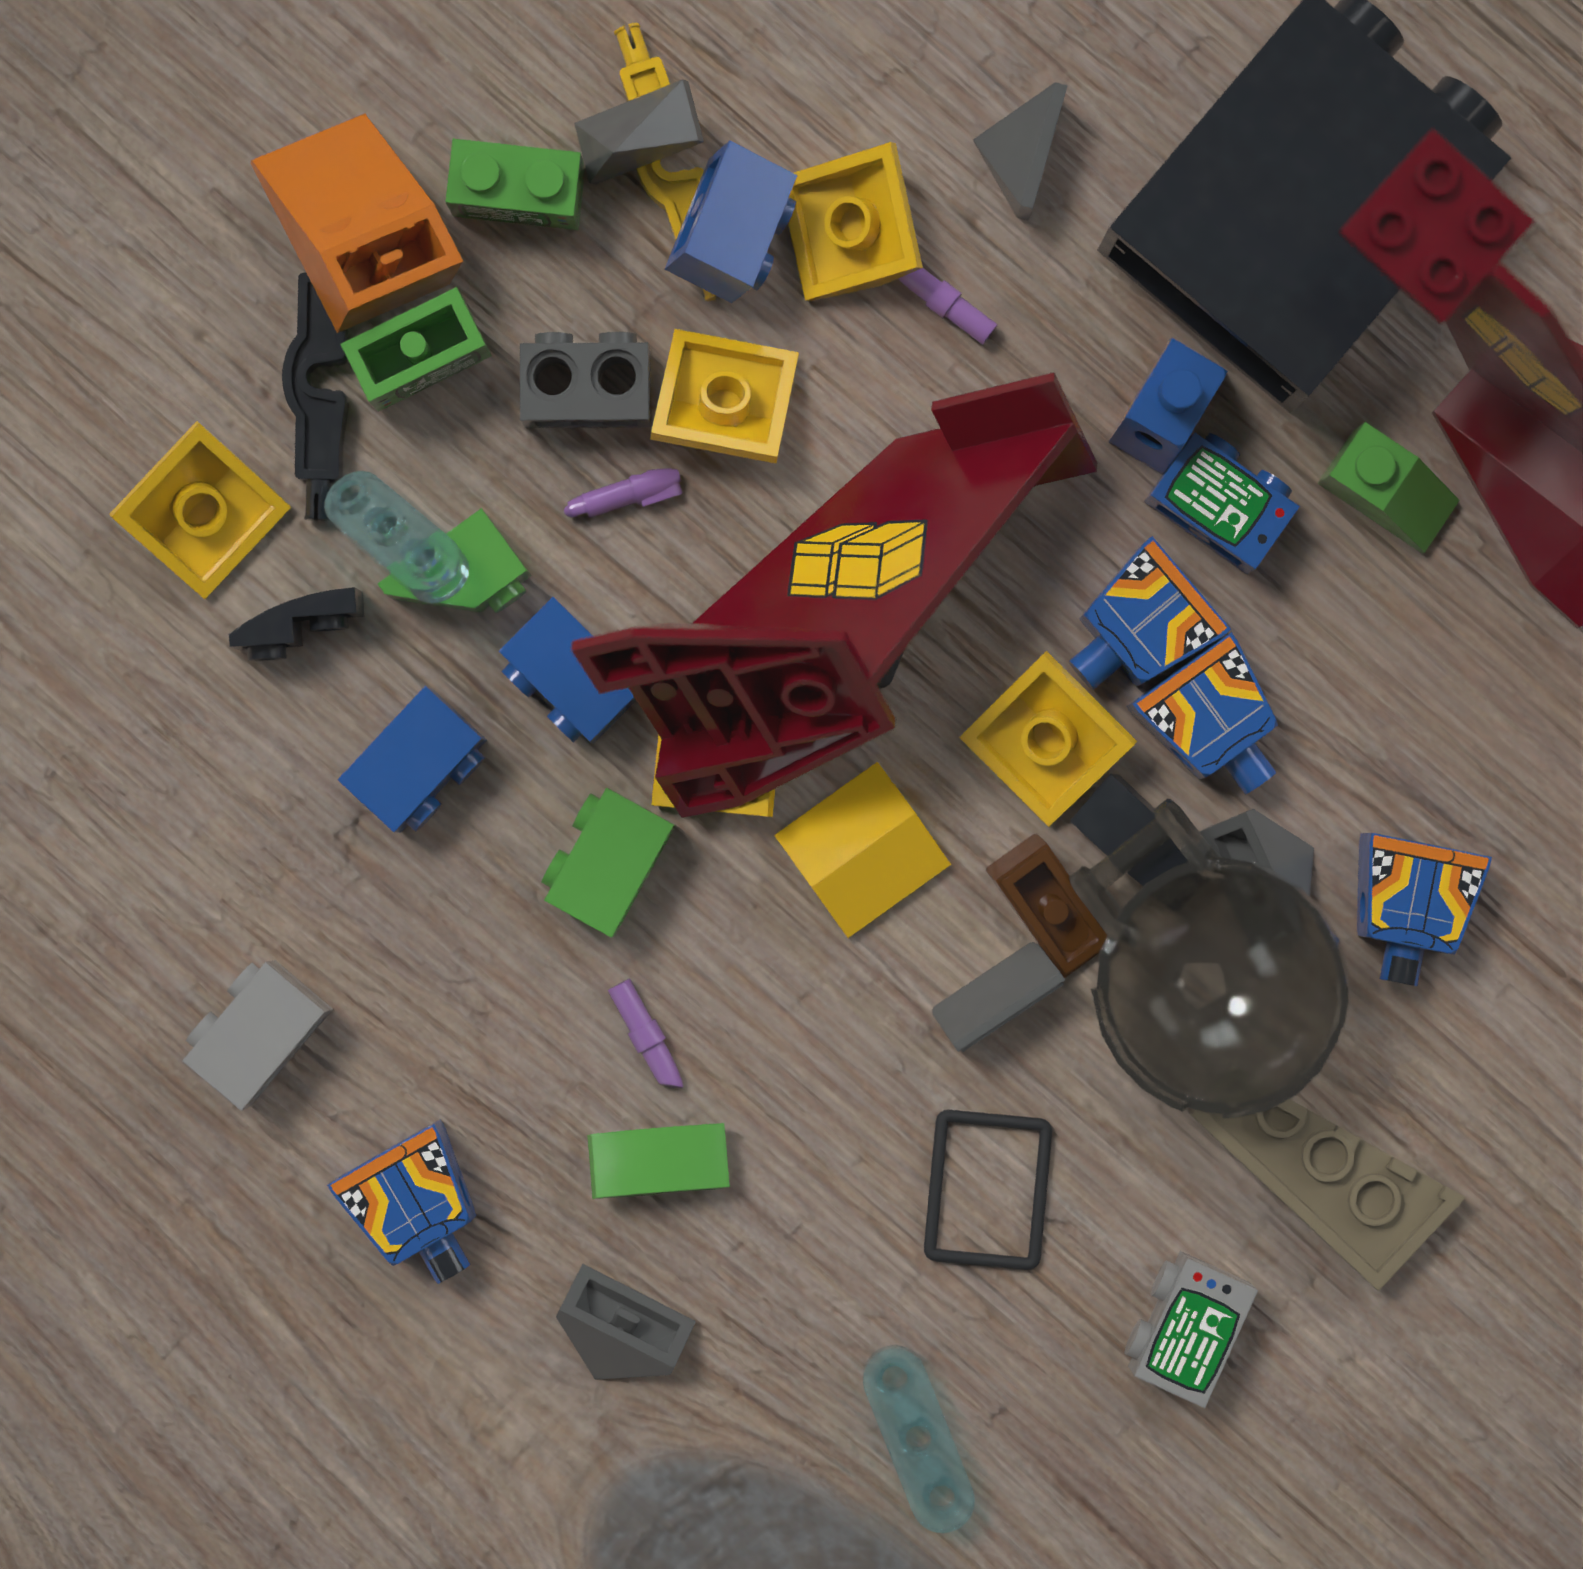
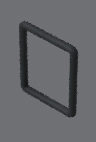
M943 1110L938 1114L935 1121L924 1239V1253L928 1259L935 1262L1019 1270H1032L1038 1266L1041 1259L1052 1142V1126L1046 1119L960 1110ZM948 1122L1040 1131L1028 1257L936 1249Z

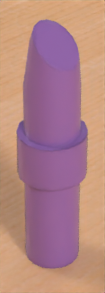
M924 268L898 278L908 289L927 302L925 306L942 319L948 318L982 345L998 326V324L963 299L960 291L945 280L941 282Z
M630 978L608 989L612 1000L630 1031L628 1033L636 1051L642 1053L657 1082L662 1086L683 1088L682 1078L675 1061L663 1041L665 1036L656 1019L650 1017Z

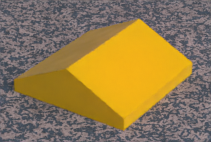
M888 142L794 172L797 178L789 198L795 200L796 205L788 225L805 301H814L879 287L923 268L896 143Z
M674 329L650 440L777 464L799 352Z
M196 421L109 515L205 600L290 510L291 506L202 424Z
M1047 651L1012 683L959 737L1048 827L1137 743V740Z
M878 761L774 835L847 938L854 935L951 865L918 815Z

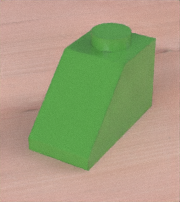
M1364 422L1351 432L1317 483L1422 554L1426 552L1460 501L1419 457L1367 422Z
M481 508L380 581L378 586L385 595L396 600L479 613L491 606L493 611L498 613L526 593V589L521 583L532 575L489 516Z

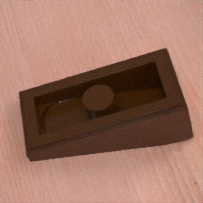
M1038 834L1031 835L987 867L986 872L1064 979L1115 942L1049 845Z

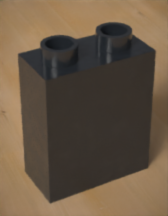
M1302 0L1110 225L1097 250L1289 413L1313 393L1400 290L1340 236L1338 232L1432 129L1491 181L1512 158L1491 140L1502 127V120L1493 106L1473 88L1453 77H1443L1432 90L1393 58L1404 44L1403 36L1396 25L1380 9L1367 0H1340L1335 7L1326 0Z

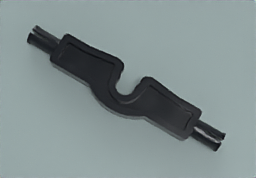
M306 272L300 273L298 276L297 335L290 343L284 358L282 384L288 406L296 416L294 474L299 480L306 481L304 520L318 521L319 519L321 521H331V482H339L343 478V444L349 402L347 395L343 391L312 387L310 376L318 367L346 364L348 358L341 343L349 339L347 329L339 333L336 332Z

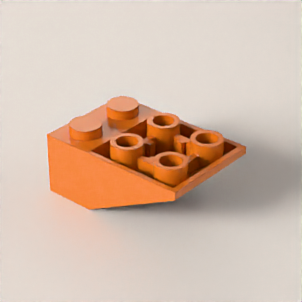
M366 114L251 160L250 164L337 333L450 285L463 263V259L435 204Z

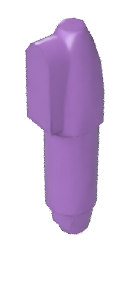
M677 469L647 470L639 475H631L629 479L581 494L567 502L568 505L564 508V513L567 517L588 513L589 518L634 503L642 504L644 507L682 494L681 478Z

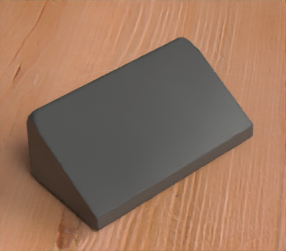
M1031 942L935 1005L932 1009V1014L958 1052H964L1063 986L1065 979L1037 943Z

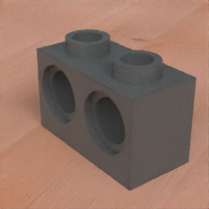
M544 332L535 334V343H520V421L525 428L651 427V350L649 343L637 342V334L630 332L600 333L599 343H573V334ZM552 364L563 365L572 373L569 387L558 395H547L537 387V379L540 372ZM625 364L636 373L634 385L624 394H610L600 386L603 372L611 365Z

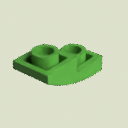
M724 1123L648 1128L587 1135L592 1199L649 1196L660 1193L716 1190L730 1187Z

